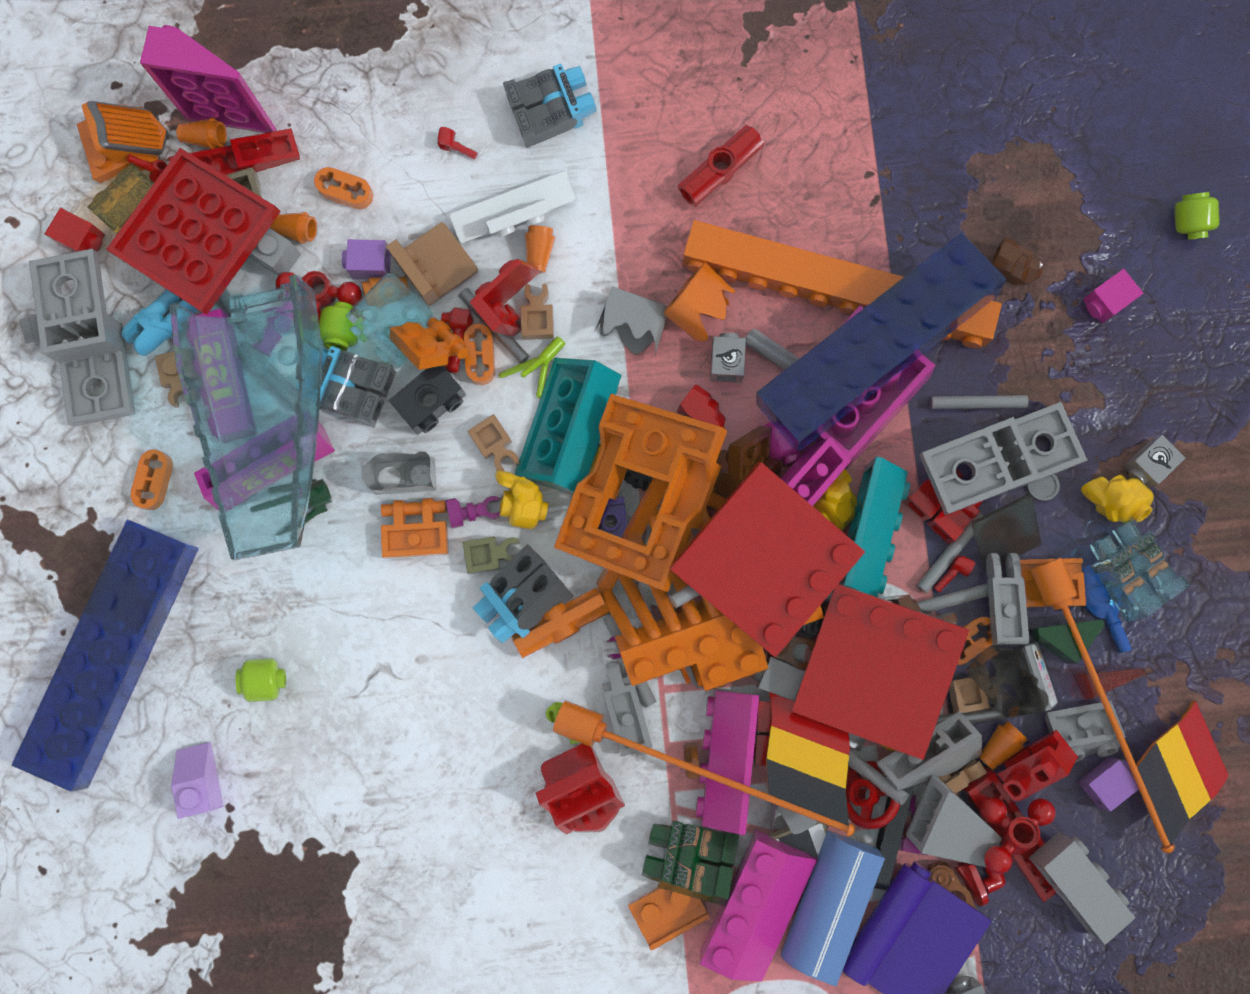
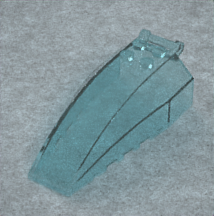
M296 275L289 276L290 282L281 284L280 288L246 296L242 294L230 296L231 317L196 316L177 303L169 304L177 372L186 403L191 407L195 425H193L194 432L201 442L204 453L202 460L204 467L208 469L214 488L211 489L213 499L219 508L218 516L230 558L234 561L299 548L303 538L318 432L322 344L314 289ZM282 301V306L245 314L248 308Z

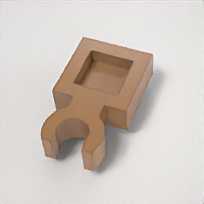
M530 284L525 286V297L530 305L521 306V335L523 340L554 339L553 305H544L549 298L547 284H542L543 291L539 296L531 294Z
M184 348L155 356L161 386L164 388L171 387L168 393L169 403L173 407L178 408V398L183 393L186 394V399L189 403H195L196 395L193 390L188 388V383L196 381L189 365V360H191L190 351Z
M494 414L467 431L485 459L492 455L495 456L494 465L497 470L505 471L501 465L505 458H511L516 466L520 464L517 455L511 450H506L505 447L511 444L512 440Z
M983 675L952 680L949 693L953 713L956 714L959 711L967 713L990 708L988 700L992 702L1008 700L1009 695H998L995 691L996 684L1005 682V677H990L985 682Z
M973 760L958 771L938 778L956 794L969 786L968 783L980 778L987 772L980 761L976 762Z

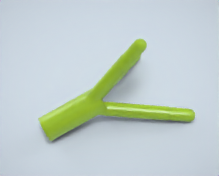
M556 336L539 356L498 374L499 378L507 377L519 371H522L520 376L525 378L541 365L536 396L541 398L548 364L565 346V342Z

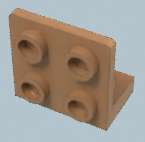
M444 222L439 223L404 248L397 239L386 246L394 261L428 307L478 273L477 266Z

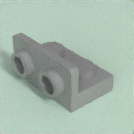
M1109 701V703H1110V705H1111V708H1112V710H1113V712H1114V715H1115V717H1116V719H1117V722H1118V724H1119V726H1120V729H1121V731H1122V733H1123V736H1124V738H1126L1125 733H1124V731H1123V729H1122V726H1121V724H1120V721H1119V719H1118V716H1117V714H1116V711H1115V709H1114V706H1113L1112 702ZM1102 702L1046 712L1044 719L1049 732L1051 733L1057 729L1078 756L1076 762L1089 755L1098 754L1099 757H1106L1118 752L1120 744Z

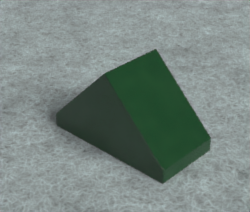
M1104 620L1075 623L1086 650H1088L1104 628ZM1068 624L1028 629L1031 638L1066 664H1078L1081 660V653Z

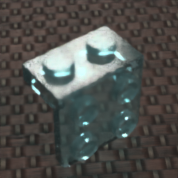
M386 273L345 316L354 324L350 330L363 343L369 338L377 346L373 352L387 364L392 360L400 367L408 358L389 339L390 327L401 326L407 322L419 323L424 327L427 321L432 318L433 313L396 275Z

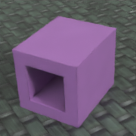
M347 239V250L342 252L343 269H346L353 280L390 277L391 254L386 247L388 245L386 240Z
M1108 757L1077 781L1099 809L1109 812L1139 790L1128 763L1125 760Z

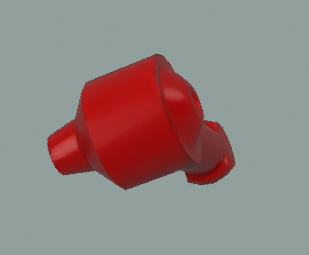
M454 307L450 312L442 313L441 321L447 323L451 330H453V334H457L464 341L465 331L473 325V316L470 309ZM456 355L450 356L446 370L452 374L459 372L461 359Z

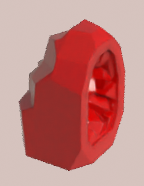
M697 384L693 386L680 403L677 413L725 429L726 418L719 411V403L712 398L709 392Z

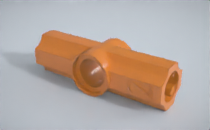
M596 587L566 604L560 603L552 607L543 615L541 621L536 626L529 629L530 633L524 638L517 633L511 637L522 658H525L553 642L557 644L579 632L581 627L605 616V614L609 613V610Z

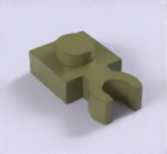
M495 536L463 541L467 574L501 569L499 560L505 559L509 562L515 557L508 554V548L513 544H519V539L514 537L507 538L501 545H497Z

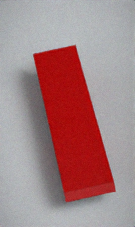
M292 128L230 139V146L190 153L224 175L248 168H253L256 172L300 160ZM174 156L168 157L169 162L171 161V159H172Z
M985 766L983 767L987 773L968 783L969 786L962 789V792L979 815L982 801L989 797H996L1005 803L1007 816L1012 821L1015 818L1024 817L1003 788L997 775ZM988 824L1000 836L1003 828L999 824ZM1014 828L1013 835L1015 839L1020 843L1026 844L1027 838L1025 833L1020 829ZM1040 837L1038 843L1025 853L1020 855L1012 854L1011 856L1012 861L1043 902H1046L1056 894V891L1029 859L1032 854L1045 844Z

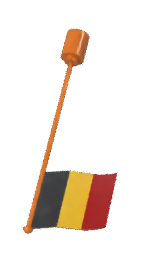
M1062 557L1034 567L1030 571L1045 606L1053 605L1054 610L1062 609L1163 844L1160 849L1164 853H1171L1175 848L1174 844H1172L1189 819L1217 795L1229 776L1196 700L1192 701L1181 719L1156 739L1138 763L1135 764L1068 608L1069 605L1074 604L1072 597L1078 594Z
M769 692L772 721L766 757L768 794L606 731L607 724L603 722L604 715L565 700L557 714L553 732L592 747L595 741L601 743L604 737L846 832L845 836H851L855 832L854 825L848 822L846 781L850 752L849 733L792 712L795 702L793 700Z

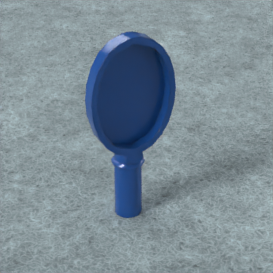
M1090 564L1083 567L1082 573H1084L1086 606L1083 607L1093 617L1106 621V627L1110 630L1119 654L1132 650L1121 624L1122 621L1118 617L1123 599L1116 577L1109 569L1100 564Z

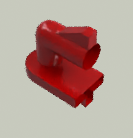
M960 862L955 867L964 879L973 901L980 907L988 904L987 894L1002 888L1006 883L1004 874L992 873L987 867L984 868L988 877L982 880L976 866L973 864Z

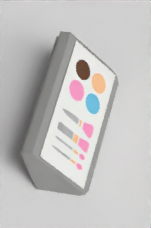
M1034 641L1015 647L1014 650L1035 710H1051L1058 704L1039 643Z

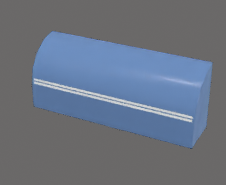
M827 830L817 857L818 860L808 880L780 955L785 962L801 973L827 984L837 986L885 858L878 848Z

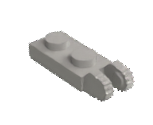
M989 553L986 557V574L989 578L987 583L992 645L1029 644L1024 578L1021 576L1019 555L1017 553H1008L1005 560L1008 578H1002L1001 561L998 553Z

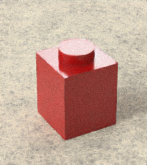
M61 207L44 233L55 243L72 252L94 249L98 252L105 237V234L95 225Z

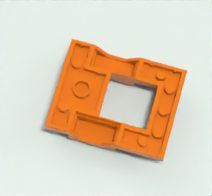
M610 394L599 424L601 440L599 455L593 471L576 486L554 548L669 592L675 575L669 567L683 552L691 529L698 530L721 469V465L717 464L716 461L727 430L710 423ZM627 469L669 483L646 547L598 529L609 498L616 500Z

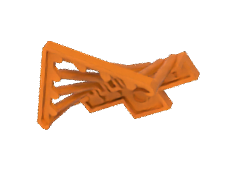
M655 478L652 479L621 538L645 546L641 536L648 523L652 530L659 512L657 507L663 496H665L669 483ZM712 490L707 505L718 510L727 499L718 491ZM705 509L701 520L700 530L710 520L707 509ZM692 531L689 534L685 548L694 539ZM604 568L596 582L606 607L622 633L615 636L632 686L696 664L705 691L769 669L762 646L702 596V606L697 607L694 599L681 605L683 613L676 614L667 592L649 585L663 616V620L656 621L634 579ZM676 574L674 575L672 583L676 592L688 586ZM618 578L643 627L637 629L631 624L614 595L612 589ZM821 605L805 624L824 618Z

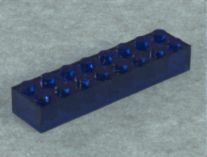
M961 232L757 391L756 405L798 453L1000 294L1006 278Z
M129 519L126 520L11 766L70 792L89 788L199 547L142 523Z

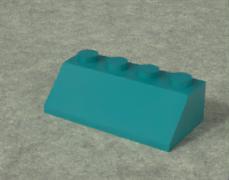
M554 358L515 475L525 477L534 483L558 491L574 494L577 484L589 474L600 442L599 424L610 394L616 395L622 375L596 360Z
M876 456L864 467L857 495L855 517L850 523L847 536L861 547L865 553L839 583L878 597V593L883 594L886 587L887 575H884L883 572L886 562L890 563L894 555L895 544H892L891 540L893 532H898L903 518V513L899 512L901 500L905 501L910 490V482L906 481L908 472L884 458Z

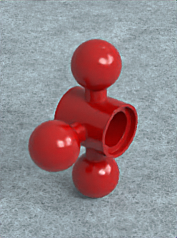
M320 271L308 272L301 281L296 274L283 272L275 280V288L282 296H294L298 292H303L309 299V307L305 308L299 316L300 325L309 332H316L318 330L321 316L320 308L331 305L335 298L339 302H345L352 306H356L362 298V291L357 284L344 282L339 287H335L326 275ZM325 284V288L320 294H312L315 286Z
M989 797L982 801L979 808L981 818L988 824H999L1003 828L1000 834L1002 846H992L985 852L984 863L987 869L995 874L1006 873L1012 866V854H1023L1038 843L1040 839L1038 825H1049L1056 816L1055 807L1050 801L1043 798L1033 800L1027 809L1028 818L1018 817L1013 821L1007 816V807L999 798ZM1014 828L1020 829L1025 833L1027 838L1026 844L1020 843L1015 839L1013 835Z

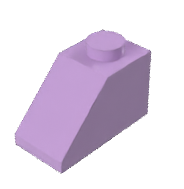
M211 742L180 749L176 752L171 787L178 819L224 807Z

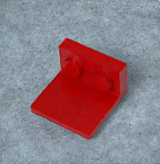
M519 259L506 262L499 269V275L493 281L482 284L475 291L476 296L469 301L492 332L513 337L521 331V325L517 321L520 317L506 303L540 273L536 266Z

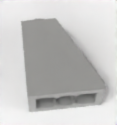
M931 776L906 833L909 840L923 854L986 867L984 863L985 852L992 846H999L1002 840L973 809L936 776Z

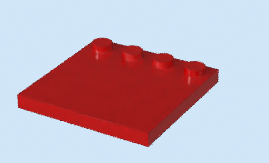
M179 148L106 250L207 315L281 211L272 203L182 148Z
M758 462L672 563L669 569L776 658L863 556L865 551L762 462Z
M838 584L832 593L792 712L924 760L969 629Z

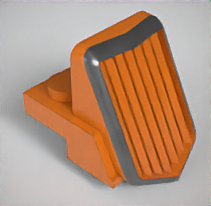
M88 101L82 104L85 120L76 125L93 180L103 183L126 171L133 175L144 171V168L126 161L128 154L151 163L159 160L158 156L163 153L168 131L151 111L143 109L141 106L133 107L98 101Z

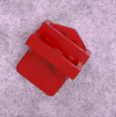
M580 744L542 763L541 772L546 785L544 789L535 792L539 805L551 814L555 826L566 835L573 831L602 832L616 817L620 808L625 806L613 779L604 771L593 747Z

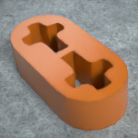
M331 167L320 169L314 177L315 187L321 196L326 199L359 210L365 209L373 201V191L370 185L360 177ZM333 178L340 188L329 185L328 189H326L323 182L330 181ZM362 188L364 196L358 195L355 199L348 189L358 192Z
M478 323L473 324L464 333L465 347L468 349V355L465 357V370L467 376L474 384L486 385L495 376L494 339L487 326ZM481 332L483 337L487 338V340H483L481 343L482 351H477L475 342L471 341V339L476 338V333ZM478 358H482L485 368H489L488 371L483 372V377H478L476 372H472V369L478 368Z
M151 449L141 455L130 494L135 506L145 510H155L162 505L173 469V462L168 454L157 449ZM158 459V461L162 462V467L155 468L154 470L150 467V462L157 461ZM150 491L154 493L153 499L146 500L142 498V492Z
M978 617L962 626L969 629L966 639L968 645L963 648L962 657L957 665L969 662L992 645L990 618ZM978 624L980 626H988L989 630L986 632L987 640L984 637L972 640L971 637L979 631Z

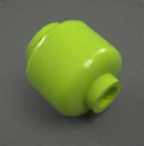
M1210 192L1183 195L1182 201L1177 202L1174 206L1175 230L1180 234H1187L1188 240L1207 238L1208 231L1217 229L1220 224L1218 200L1210 197Z
M335 302L334 306H327L321 311L317 336L323 341L324 347L330 349L333 346L347 351L349 347H353L358 343L362 318L353 310L354 307L345 302Z
M273 658L246 660L242 667L236 670L235 683L237 694L243 695L247 702L276 700L279 696L280 688H286L287 677L285 668L279 669L278 662Z

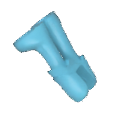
M165 289L154 302L145 309H140L122 329L121 336L127 343L133 344V348L138 354L146 356L165 340L171 338L173 334L180 331L177 326L184 321L183 318L190 317L199 310ZM179 302V304L167 316L163 317V315L169 309H171L175 304Z

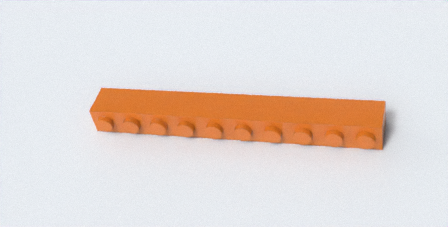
M693 220L683 255L682 265L688 266L687 268L692 272H695L706 262L724 281L735 282L739 280L748 283V286L753 289L766 290L768 288L779 291L778 293L786 298L794 299L798 296L809 299L811 304L819 307L831 305L840 308L839 310L842 313L852 315L859 306H862L883 324L893 322L900 324L901 328L907 331H926L932 333L931 336L939 340H950V338L962 341L964 346L973 349L986 347L993 340L1002 303L697 220Z

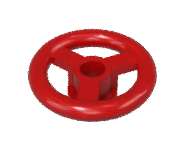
M865 761L884 775V773L877 766L876 761ZM851 768L847 772L846 781L848 819L855 825L865 829H877L891 822L897 815L900 804L891 798L886 812L877 818L871 819L874 805L879 802L880 797L887 794L870 781L863 779L858 772ZM869 789L870 796L866 799L865 793ZM851 802L856 806L862 807L860 815L855 812Z

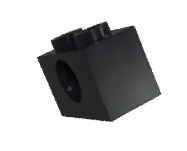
M437 366L425 369L388 401L413 431L419 435L421 432L428 433L439 423L438 418L445 412L451 413L459 408L464 401L462 398L466 394L444 366ZM436 394L437 401L434 405L430 407L422 405L423 398L426 395Z

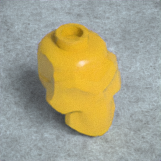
M846 469L840 473L813 505L816 510L841 531L853 521L857 506V499L849 486L853 479Z
M496 470L495 478L497 483L509 488V491H503L499 516L508 517L509 524L513 527L528 530L534 529L539 520L545 521L548 502L543 501V495L538 485L525 477Z
M1117 475L1108 481L1104 477H1098L1081 487L1082 494L1096 505L1095 510L1111 522L1120 521L1128 523L1134 520L1141 522L1153 510L1150 506L1154 499L1152 491L1135 478L1127 480L1122 475Z

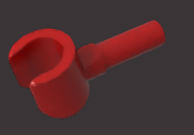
M447 127L439 128L437 144L440 149L444 151H451L453 149L474 160L476 159L478 152L454 141L456 135L454 130Z
M130 154L126 156L127 162L149 171V178L153 183H155L167 166L163 160H155L151 163Z
M957 556L951 563L950 569L947 571L948 573L933 588L940 593L955 578L957 573L968 577L975 566V562L965 556Z

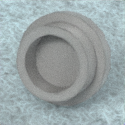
M28 314V318L20 319L25 344L34 343L37 346L40 345L36 314Z

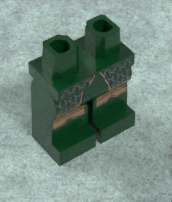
M674 820L671 826L653 824L648 844L665 848L664 856L661 859L646 855L641 875L657 881V888L669 889L723 906L729 897L734 869L732 867L735 864L740 835L730 832L720 833Z

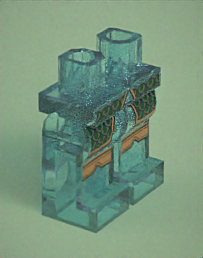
M1132 520L1112 530L1121 544L1120 546H1116L1110 535L1102 537L1089 545L1098 560L1090 566L1095 574L1099 573L1103 585L1126 622L1149 616L1190 586L1183 575L1176 576L1164 558L1161 547L1154 542L1156 538L1153 533L1149 531L1141 534Z

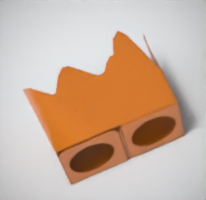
M705 262L687 279L663 314L694 340L704 342L708 340V334L702 324L700 314L725 320L726 305H729V300L724 296V290L734 294L736 291Z

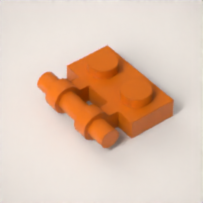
M435 317L427 321L428 328L425 329L419 323L414 322L390 327L389 339L418 370L448 365V358L450 356L456 355L459 359H463L468 355V349L465 347L463 339L457 334H452L451 328L444 321H439Z
M423 498L422 502L405 503V500H394L393 504H381L382 517L393 516L394 525H381L382 558L449 555L447 522H434L435 513H447L446 500L434 501L433 498ZM422 514L423 523L406 524V515Z

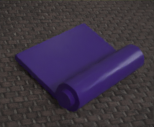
M916 861L912 865L905 862L854 939L843 972L863 986L870 984L882 994H945L992 920L930 878L932 873Z

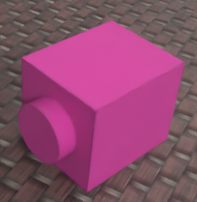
M1122 269L1093 290L1083 301L1086 303L1088 312L1103 324L1144 293L1125 269Z

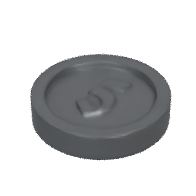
M1053 474L1027 484L1026 488L1033 499L1043 502L1051 500L1058 494L1060 483L1057 476Z

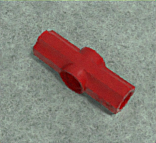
M746 124L724 145L714 148L709 153L708 159L678 184V190L682 197L690 205L697 207L720 185L728 183L732 179L733 174L764 147V141L760 134L753 127ZM723 162L727 164L728 168L720 170L714 164Z

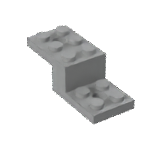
M94 249L29 261L41 354L59 363L68 425L79 426L135 415L125 340L121 336L123 326L107 314L98 253ZM68 280H74L75 286L70 294L62 295V285ZM97 381H102L104 384L103 392L99 396L93 397L91 395L92 385Z
M1062 402L1018 419H1014V417L919 454L945 515L988 498L1002 495L1087 461ZM1042 435L1048 438L1050 441L1048 452L1040 451L1036 447L1035 440L1037 436ZM964 463L971 468L972 477L970 480L964 481L958 478L956 474L958 464Z

